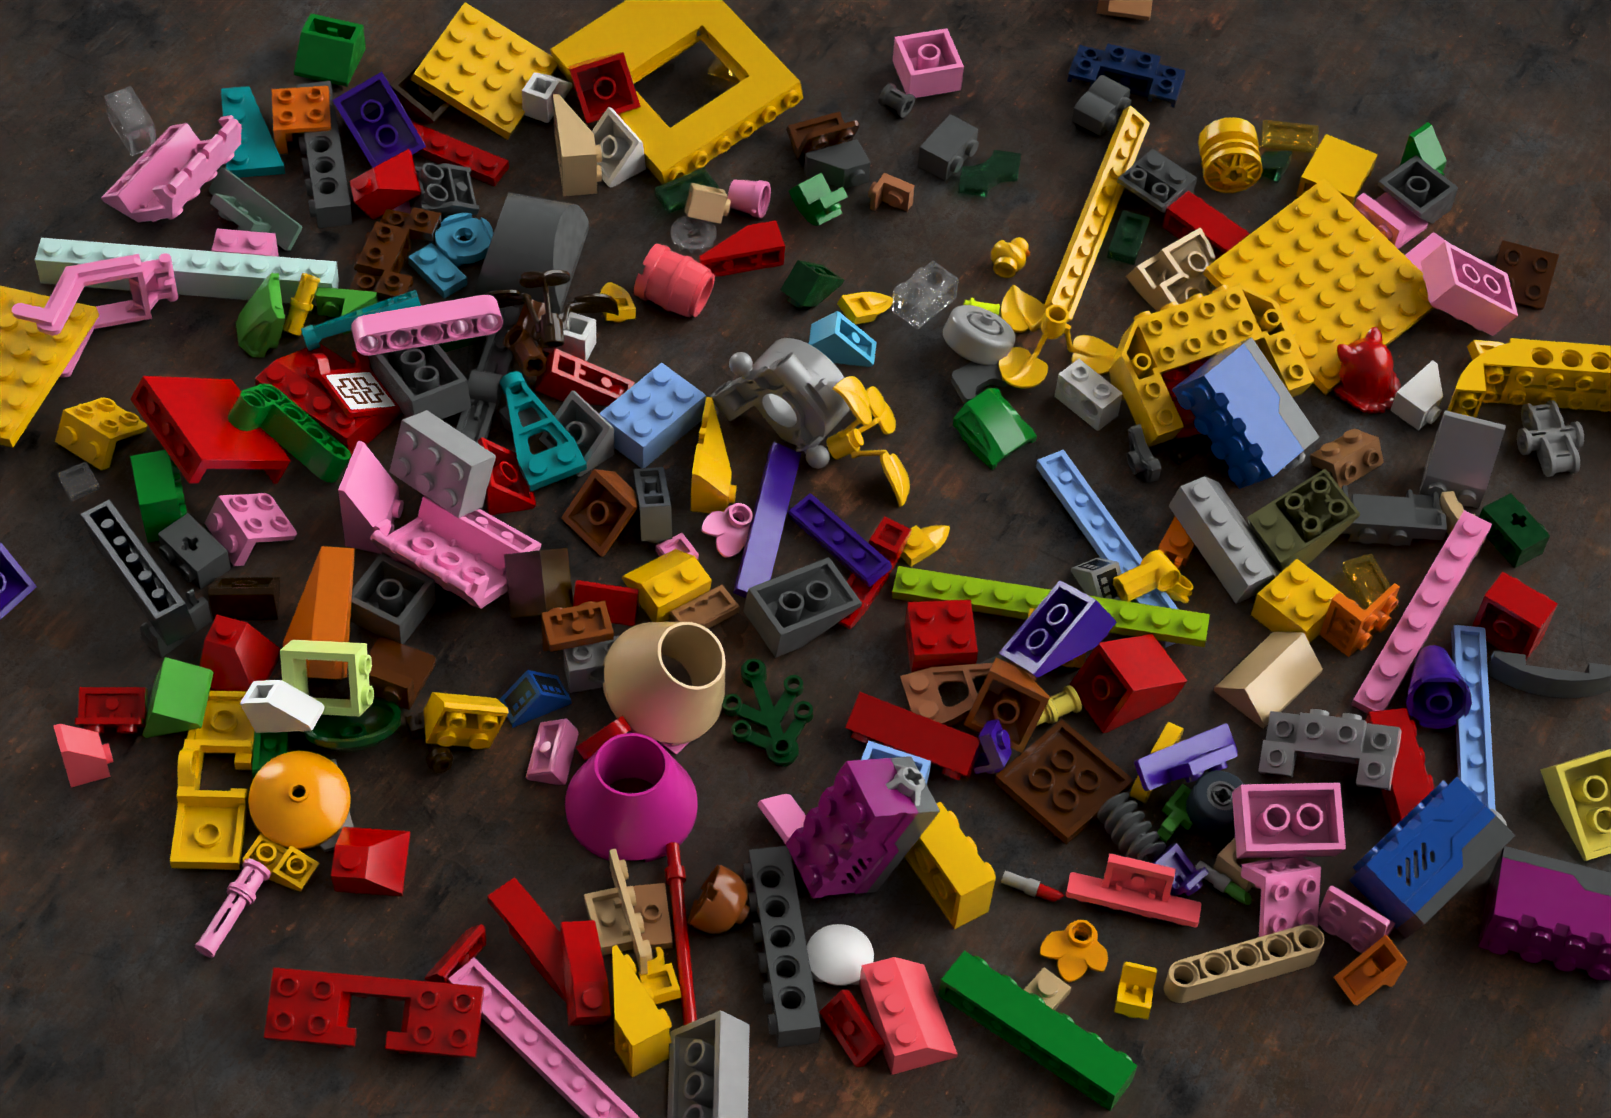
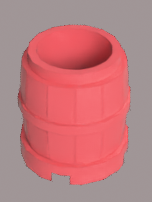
M656 243L642 263L645 265L642 275L639 273L637 275L633 294L644 301H652L668 312L672 311L688 318L691 316L697 317L711 294L715 275L711 273L709 268L694 261L692 257L683 256L671 251L665 245Z

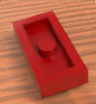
M841 990L819 1012L855 1067H864L886 1045L850 990Z

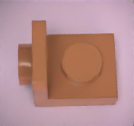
M883 173L879 181H874L869 189L868 197L871 198L870 209L876 211L883 201L908 212L913 205L915 185Z

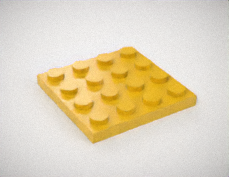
M465 2L416 69L411 81L508 140L525 114V111L522 110V89L534 72L552 75L558 64L551 55Z

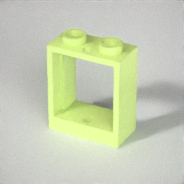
M291 640L280 650L282 681L309 695L306 660L348 662L350 699L314 698L323 703L325 707L321 715L360 717L372 705L374 689L369 683L372 660L371 656L367 655V643Z

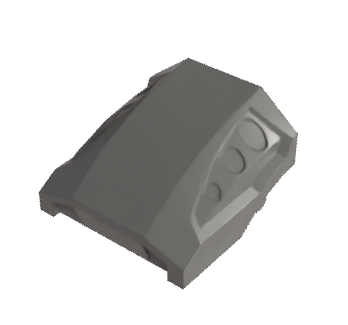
M425 163L422 167L415 166L421 194L409 200L411 211L413 207L441 213V216L444 217L457 213L478 214L480 207L476 205L470 178L471 168L446 163L439 165Z

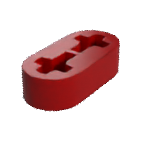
M622 715L575 748L585 761L606 741L617 735L625 734L632 728Z

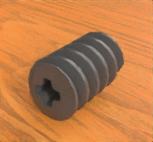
M1127 792L1113 796L1101 806L1097 818L1101 824H1104V829L1111 835L1114 844L1118 845L1120 853L1125 855V857L1150 862L1158 857L1165 850L1166 845L1164 842L1155 843L1159 838L1157 831L1148 833L1152 827L1150 821L1140 823L1144 819L1145 814L1143 811L1134 812L1138 807L1137 802H1126L1130 797V793Z

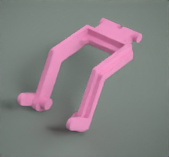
M164 253L159 256V259L141 262L139 254L67 266L45 308L17 303L12 307L13 316L17 319L35 322L40 332L54 336L61 333L84 286L129 279L133 300L96 306L99 317L60 375V377H69L94 329L152 319L151 309L158 300L167 298L168 301L174 302L178 299L171 256Z

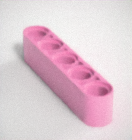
M479 295L363 315L353 321L351 330L357 351L362 355L371 356L491 335L502 328L503 319L497 300L491 295Z

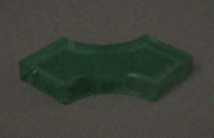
M994 150L987 161L974 166H962L958 193L987 197L989 190L995 185L1002 182H1016L1018 180L1022 154Z

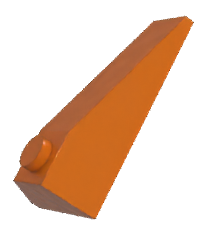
M321 546L284 638L283 647L291 640L349 642L355 548ZM306 660L308 678L342 680L347 677L348 662Z

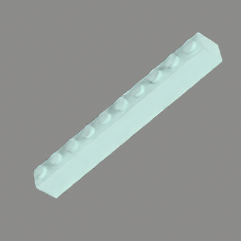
M41 238L35 257L40 283L57 285L67 266L139 254L140 261L145 262L159 259L161 254L167 253L172 259L174 278L179 295L249 300L271 273H279L282 303H289L291 297L294 298L302 273L319 278L318 287L339 289L337 261ZM128 278L84 286L131 291ZM316 291L312 301L313 305H316Z

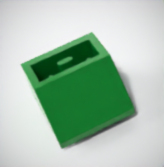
M310 13L300 34L294 75L322 82L331 81V84L348 87L366 50L364 26Z

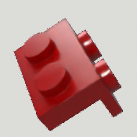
M79 687L78 718H75V725L79 728L98 732L99 734L104 733V728H117V733L123 734L137 733V728L145 727L148 689L146 687Z

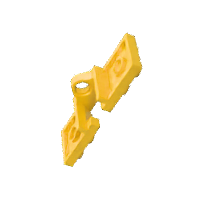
M210 691L202 728L188 730L187 739H184L183 749L180 750L178 756V788L176 795L178 807L170 856L171 868L240 870L248 808V789L231 788V791L199 789L204 753L235 754L234 764L236 770H252L255 730L240 705L246 694L244 691Z

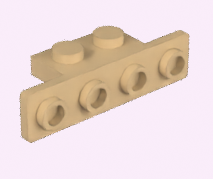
M616 849L609 850V862L615 888L584 894V903L590 921L595 920L602 956L612 954V947L615 945L618 946L621 952L633 949L640 974H648L647 961L653 959L649 940H643L641 933H644V923L641 913H635L633 906L637 905L633 886L627 887L625 880L629 879L625 859L619 860Z

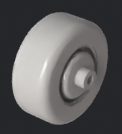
M973 305L955 307L943 327L944 340L952 350L972 362L986 366L998 365L999 360L1009 354L1016 341L1013 329L1005 320L989 310Z

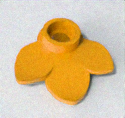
M1076 920L1070 923L1065 931L1051 932L1046 936L1040 947V956L1058 960L1057 968L1059 974L1066 982L1080 979L1088 968L1097 972H1104L1108 963L1107 950L1097 941L1098 934L1094 926L1086 920ZM1081 935L1086 940L1080 941L1076 939L1075 936Z

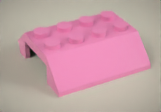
M232 115L223 116L218 120L222 126L218 134L212 139L203 141L198 139L187 123L169 126L101 199L106 204L137 222H155L159 219L168 218L171 220L182 213V207L186 202L199 195L201 186L217 175L218 172L216 170L234 157L233 152L241 145L242 125Z
M426 496L422 497L416 519L389 535L391 521L384 519L375 525L374 531L369 538L378 550L387 554L393 560L401 562L407 567L434 579L435 583L439 584L443 589L451 591L466 600L470 605L477 606L480 609L508 591L504 554L539 551L542 545L481 509L457 518Z

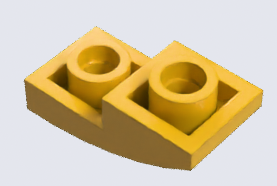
M261 833L241 861V865L248 858L260 862L271 872L269 880L300 892L319 866L318 861L295 847L290 846L289 849H286L270 841Z

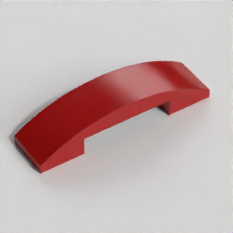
M885 516L883 517L869 539V544L891 562L892 569L871 587L865 585L853 573L850 575L847 583L862 604L860 608L839 621L838 624L852 629L865 614L894 569L912 533V529Z

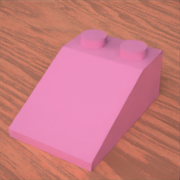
M358 441L338 489L345 546L382 554V551L378 550L369 538L374 531L375 525L384 519L391 521L388 535L394 532L393 523L395 518L401 517L404 502L400 500L399 487L367 445L362 441Z

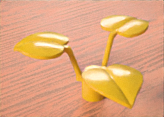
M1015 284L1009 288L1001 304V318L1011 326L1014 332L1022 333L1028 329L1031 332H1035L1038 328H1041L1043 334L1032 355L1024 348L1013 347L1006 357L999 360L998 368L1003 381L1013 387L1024 389L1041 384L1047 376L1048 365L1037 357L1047 338L1056 339L1063 333H1065L1068 351L1074 353L1071 359L1072 363L1080 359L1100 376L1109 372L1117 351L1115 347L1089 335L1077 336L1072 345L1071 326L1067 324L1069 312L1065 307L1054 304L1046 309L1042 302L1026 294Z
M854 376L846 377L840 380L832 390L845 400L857 419L844 430L827 438L829 452L836 460L849 454L852 459L859 456H880L884 473L895 493L898 505L901 507L905 504L908 497L910 481L900 459L894 453L889 455L887 450L859 451L860 446L864 444L861 433L877 423L885 435L892 434L895 431L896 421L894 414L876 387L872 386L865 390L858 378ZM860 423L863 425L862 427H860V428H858V429H854V428H855L856 426H858Z

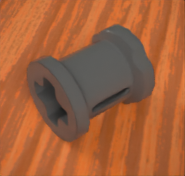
M888 83L881 91L878 103L881 106L892 108L897 111L898 116L903 118L913 108L915 96L910 93L906 95L896 89L895 84Z

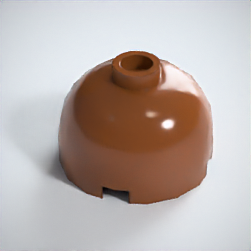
M717 864L700 888L703 891L699 899L694 900L687 918L688 924L709 934L726 932L735 922L741 925L750 910V907L746 905L747 887L741 877L731 869Z

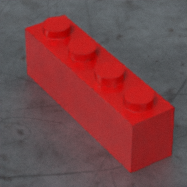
M1189 190L1166 208L1163 228L1181 239L1201 227L1212 246L1216 258L1215 261L1250 235L1246 229L1241 228Z
M862 692L858 694L845 727L853 732L851 738L864 744L874 740L884 746L930 760L932 764L943 768L941 774L960 781L961 776L970 778L973 766L982 748L980 739Z
M1407 708L1371 711L1366 719L1367 723L1400 727L1402 731L1391 789L1387 791L1381 788L1393 828L1434 789L1433 778L1430 774H1427L1425 768L1424 750L1418 746L1416 740V724L1414 720H1410Z

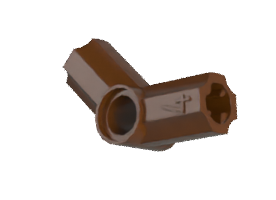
M532 299L531 303L540 321L541 315L546 314L545 304ZM525 303L517 324L506 333L503 345L512 352L521 371L527 377H540L547 370V359L542 351L543 347L540 346L539 333H536L534 321Z

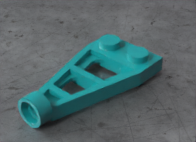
M413 290L321 324L301 328L307 348L311 351L320 348L319 342L323 338L350 331L351 324L360 316L421 306L417 291Z
M514 371L503 376L499 383L507 399L518 467L530 492L587 470V463L575 439L527 386L522 373ZM530 407L534 408L541 420L523 427L518 412ZM543 431L548 432L557 442V446L535 455L532 454L529 449L528 438Z

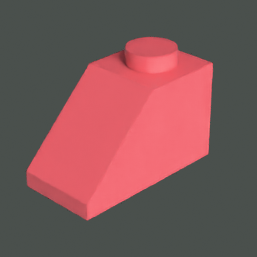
M64 724L53 725L71 788L111 777L107 764L114 761L109 743L102 745L98 732Z

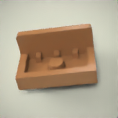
M1358 429L1346 431L1343 436L1324 444L1321 449L1310 454L1311 464L1323 470L1326 468L1328 472H1331L1333 479L1341 489L1343 485H1349L1383 464L1379 437Z

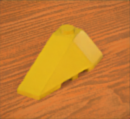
M706 397L702 424L699 430V441L696 445L692 469L691 511L703 513L724 512L729 503L735 504L737 485H731L732 471L713 398Z

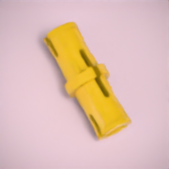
M302 273L294 298L291 297L289 302L291 307L283 326L284 331L288 330L291 334L301 336V328L304 326L308 312L312 311L314 306L312 301L320 282L319 278Z

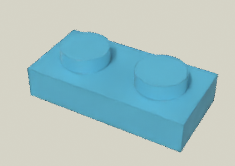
M432 243L408 256L409 265L444 299L468 285L467 277Z

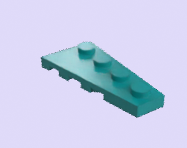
M250 87L221 88L223 116L232 115L242 125L241 145L233 152L234 157L226 163V169L238 178L285 174L282 159Z

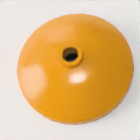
M292 751L271 759L257 772L249 790V811L256 828L270 841L285 848L293 846L296 849H308L328 841L342 828L350 809V789L343 772L328 758L308 751ZM296 789H303L305 791L304 796L300 798L293 796L292 793Z

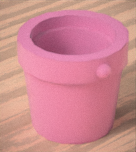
M733 180L727 198L730 199V208L751 214L753 217L763 218L769 206L771 186L768 181Z

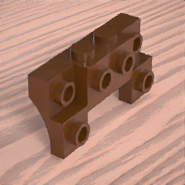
M413 207L411 213L408 214L386 208L381 221H376L372 231L366 233L364 248L355 257L354 270H357V273L349 290L377 292L378 302L407 293L409 287L413 286V277L400 274L411 250L410 239L433 241L434 231L442 221L441 213Z

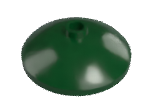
M343 697L338 699H350V697ZM374 697L372 705L360 717L321 715L312 731H304L302 733L308 741L318 747L337 752H359L369 749L389 738L401 724V712L395 703L389 702L384 698Z

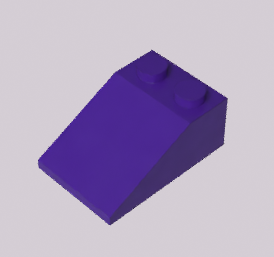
M383 72L376 74L332 100L372 168L407 149L413 155L426 147Z
M1059 580L1001 649L999 654L1038 678L1097 647L1117 622L1096 599Z

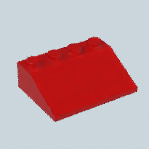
M321 344L320 348L311 351L308 348H304L276 359L255 377L256 385L270 384L283 392L350 451L351 457L358 441L368 445L402 413L400 410L399 413L347 417L318 378H310L306 373L307 366H315L314 361L311 359L312 354H325L330 370L346 369L347 364L350 363Z

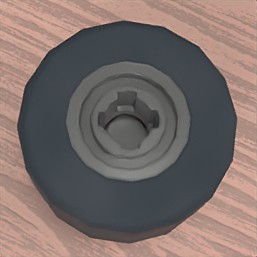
M1219 770L1206 772L1198 778L1186 800V812L1190 821L1199 830L1208 835L1223 836L1231 834L1235 831L1232 792L1240 785L1245 784L1237 776L1229 772Z

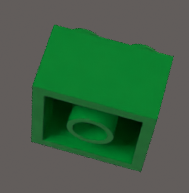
M166 450L130 456L147 543L159 541V532L187 514L179 469L170 460Z

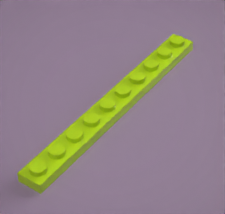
M898 566L892 598L912 602L971 600L972 611L1027 620L1029 609H1036L1051 590ZM1090 596L1096 599L1117 622L1109 633L1135 637L1153 634L1160 641L1205 647L1210 614Z

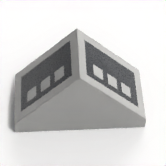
M1097 557L1071 568L1072 574L1087 595L1121 600L1113 586V578L1122 574L1117 561Z

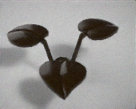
M564 270L529 271L519 276V283L525 288L543 287L546 314L541 315L540 321L531 303L532 298L527 293L520 294L518 290H498L484 294L493 296L497 300L499 308L526 303L534 321L536 333H539L540 346L543 348H557L565 344L563 330H568L567 321L570 312L577 314L606 312L619 315L615 299L602 293L580 295L575 297L574 301L567 302L562 319L559 318V314L551 313L548 286L568 283L570 281V273Z

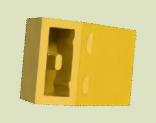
M615 945L612 947L615 1051L633 1078L669 1059V1044L671 1043L669 1031L672 1023L663 1008L658 1010L653 1002L654 995L646 981L640 982L635 974L637 972L636 966L632 958L628 954L623 955L618 946Z

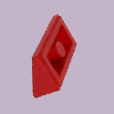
M576 580L573 607L588 601H605L611 623L628 626L635 625L639 609L638 589Z
M479 924L467 929L427 973L425 980L428 982L448 983L449 977L471 959L475 958L486 946L485 926Z

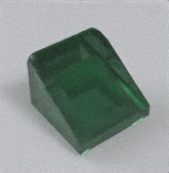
M1265 151L1261 157L1262 176L1279 182L1290 165L1293 152Z

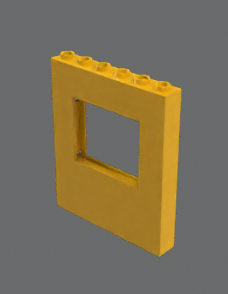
M625 0L550 49L553 59L558 64L557 68L573 86L574 83L568 66L624 52L633 84H635L694 44L702 41L740 81L671 128L637 91L641 107L618 114L643 142L645 165L666 189L680 183L686 176L698 168L704 167L710 160L721 153H725L731 146L743 138L749 137L754 131L766 123L772 122L778 115L796 106L799 101L804 99L801 83L798 78L723 0ZM698 30H699V33L701 34L699 37H697V34H696Z

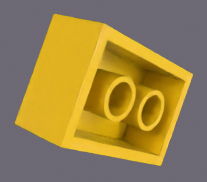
M940 801L936 803L940 812L905 855V858L953 928L956 929L989 912L996 875L992 866L988 862L984 863L978 855L977 847L972 838L966 837L961 831L955 814L952 811H947Z

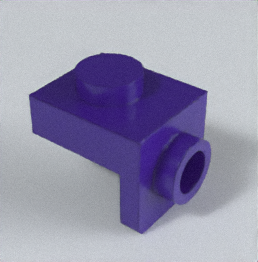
M995 719L987 721L978 736L984 752L979 755L973 766L975 774L983 772L994 774L1001 771L1012 754L1009 734L1006 730H1003L1000 720Z
M1177 843L1170 845L1151 862L1176 869L1170 892L1173 896L1183 893L1189 896L1203 886L1201 880L1209 874L1205 867L1197 870Z

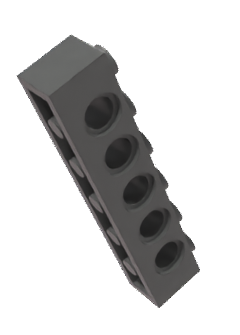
M331 81L297 84V88L328 86L330 95L331 130L298 133L304 134V137H299L301 155L307 154V158H302L304 175H310L309 179H305L307 196H313V200H308L310 217H316L318 228L353 224L335 106L332 101Z
M787 846L749 850L748 863H743V876L745 884L751 883L752 892L748 893V906L750 907V913H756L757 922L752 923L753 938L755 943H761L762 952L757 953L759 973H765L767 983L762 984L764 1003L771 1004L772 1014L767 1015L769 1034L776 1035L777 1047L819 1043L821 1026L791 855ZM770 883L776 885V887L768 888L764 885ZM778 913L781 917L774 918L768 914ZM784 943L787 946L784 948L775 947L773 944ZM781 973H788L792 975V977L781 978L778 975ZM790 1003L796 1005L798 1008L787 1009L783 1005Z

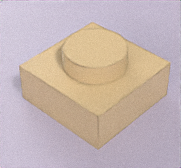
M1044 967L1024 990L1029 994L1038 995L1047 1006L1056 1010L1070 994L1071 987Z

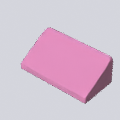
M567 718L541 722L539 724L526 773L528 780L555 785L566 784L579 734L578 729Z
M790 794L762 799L757 803L785 844L796 829L803 827L806 815Z

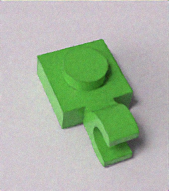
M1184 784L1179 787L1162 809L1168 817L1162 823L1157 833L1159 838L1165 843L1179 825L1186 830H1189L1193 825L1186 812V800L1191 789Z

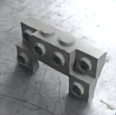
M1310 709V713L1300 712V715L1270 711L1266 740H1263L1258 772L1260 774L1269 773L1292 778L1298 754L1299 757L1359 764L1356 779L1357 787L1367 786L1390 791L1402 731L1400 727L1367 723L1365 720H1361L1362 716L1352 713H1343L1342 717L1329 716L1328 711L1320 709Z

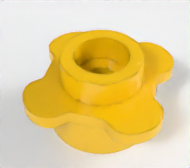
M1181 575L1178 583L1170 590H1167L1166 593L1174 601L1188 603V596L1192 595L1194 586L1188 578Z

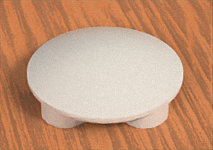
M833 924L823 927L813 934L807 944L811 974L817 982H825L836 986L859 985L862 965L873 963L874 960L873 947L867 936L849 925Z

